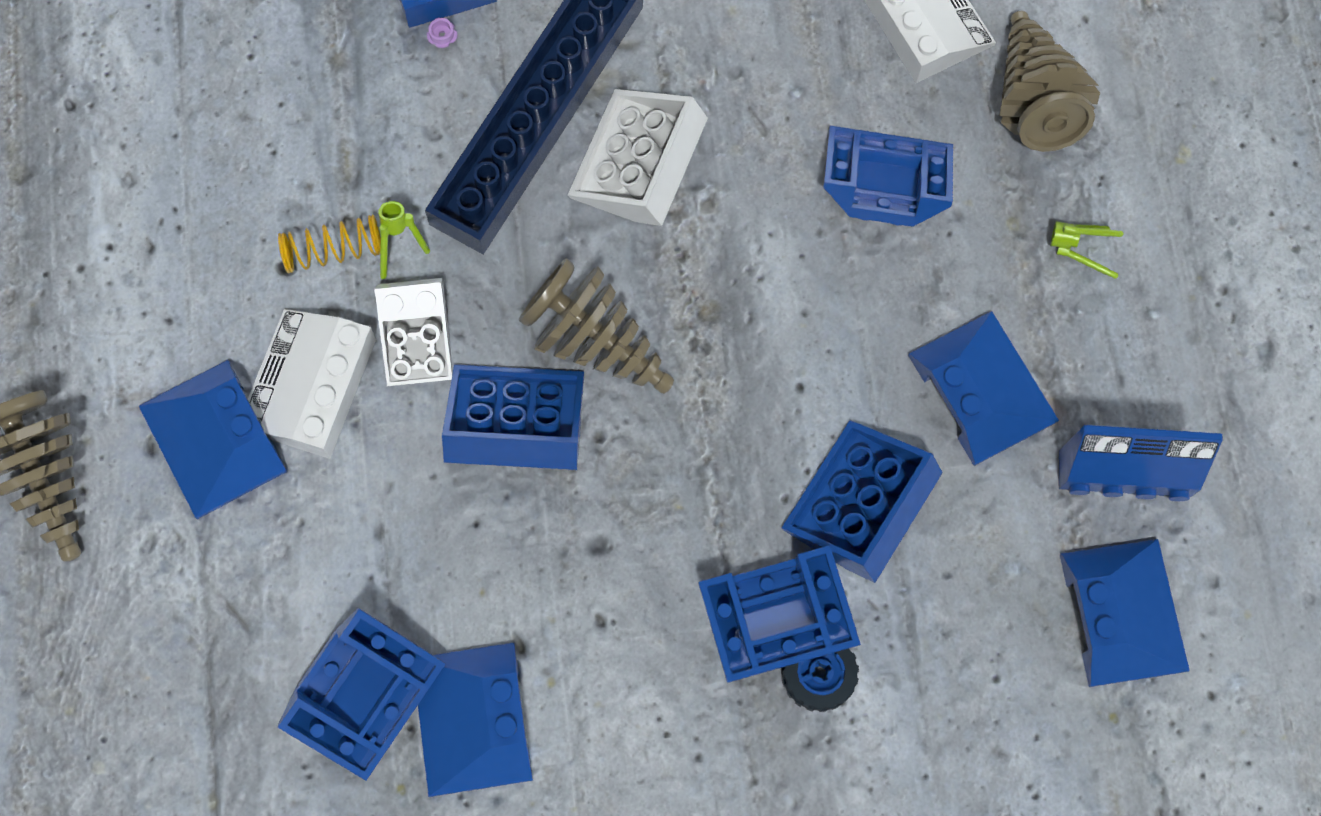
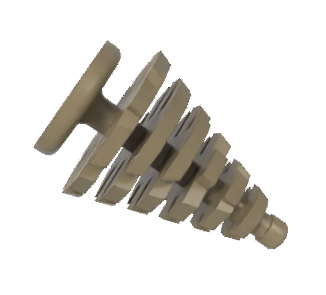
M1017 11L1011 16L1010 20L1013 27L1008 37V58H1006V71L1000 107L1001 123L1014 135H1019L1022 143L1031 150L1041 152L1060 150L1082 139L1092 128L1095 120V108L1092 104H1098L1100 92L1095 86L1099 85L1087 73L1086 69L1073 59L1075 58L1073 55L1063 49L1060 44H1055L1053 37L1048 31L1043 30L1036 21L1030 20L1027 12Z
M565 258L539 288L518 319L523 325L531 326L542 316L547 308H551L556 312L542 332L543 334L537 340L534 350L545 353L567 331L554 352L555 357L565 360L588 336L581 349L577 352L574 363L585 366L604 348L605 350L593 366L594 370L602 373L606 372L619 359L620 362L613 372L614 377L624 379L634 371L636 374L632 380L633 384L644 386L649 381L660 393L668 392L673 386L674 379L666 372L658 369L661 359L656 352L648 359L644 357L650 347V342L646 336L640 337L632 346L629 345L639 329L634 318L629 319L625 326L614 334L628 310L624 303L619 301L601 319L607 310L606 308L616 295L611 284L608 283L607 286H604L587 305L604 278V274L599 266L594 268L582 280L569 297L562 292L575 268L573 263Z
M39 390L0 403V426L5 435L0 437V455L12 450L15 453L0 460V476L20 468L24 473L1 483L0 496L29 486L32 491L31 494L9 504L16 512L38 504L41 512L25 520L32 528L46 523L49 532L40 535V537L46 543L55 541L61 560L68 562L75 560L81 554L80 547L77 542L75 543L71 534L79 530L78 520L67 523L64 516L77 509L76 498L59 504L56 496L74 489L75 479L72 477L50 485L48 478L74 467L73 456H69L43 466L40 460L73 445L72 434L55 438L34 447L32 442L70 425V413L60 414L25 427L22 416L41 408L47 402L45 391Z

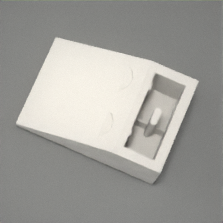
M443 278L378 284L375 288V297L387 386L451 380L452 365Z

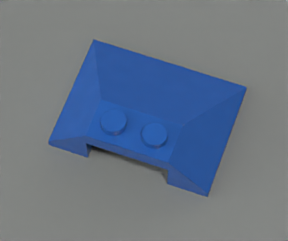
M830 126L823 187L849 217L864 221L872 220L891 223L897 226L914 227L952 206L953 144Z
M992 311L908 354L924 383L929 380L933 381L961 428L962 432L958 440L974 466L1059 421Z
M229 360L139 405L196 519L211 513L287 472L273 443L267 437L242 390L244 388Z
M1158 539L1060 554L1066 587L1074 586L1087 641L1088 650L1082 653V659L1089 687L1190 671Z
M830 545L797 554L795 559L734 576H732V573L698 582L727 683L861 645Z
M357 608L334 631L295 688L277 727L367 781L446 663L365 611Z
M515 643L434 655L445 662L446 665L418 704L428 797L533 781L518 681L519 672Z

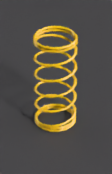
M375 215L368 216L375 252L368 240L361 219L357 218L358 256L352 247L343 221L339 222L342 250L341 260L334 249L326 225L323 224L324 263L319 258L309 229L306 228L307 267H305L299 256L291 232H288V238L284 232L282 234L279 233L278 244L286 272L288 274L294 272L293 249L300 265L305 270L309 269L311 260L310 245L319 264L324 267L327 264L328 258L327 240L336 260L342 263L345 256L344 235L353 256L356 259H360L362 254L361 230L370 252L374 256L379 255L381 237Z

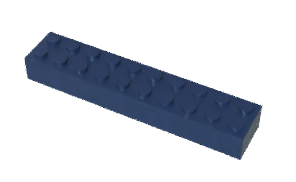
M563 0L426 207L425 213L430 226L484 255L643 9V0Z

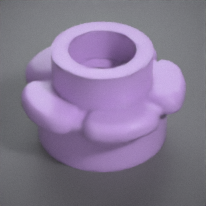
M437 18L429 25L427 39L429 43L435 44L437 48H447L450 43L456 41L457 31L454 30V24L448 19Z

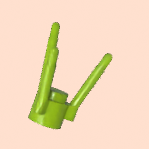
M396 201L383 203L378 210L381 224L379 227L381 235V279H386L388 235H399L404 231L405 227H409L424 253H430L427 243L414 223L413 215L405 213L403 205Z
M1055 222L1050 246L1058 247L1057 255L1070 257L1114 279L1118 278V273L1070 250V248H1077L1080 235L1122 237L1123 231L1111 230L1109 226Z

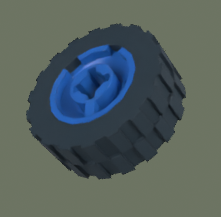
M850 649L783 667L781 668L783 687L786 688L787 695L795 701V704L799 707L807 708L806 710L826 712L827 710L836 709L851 697L855 686L858 684L859 678H857V674L859 672V665L856 664L857 658ZM816 667L825 669L826 676L824 679L813 676Z

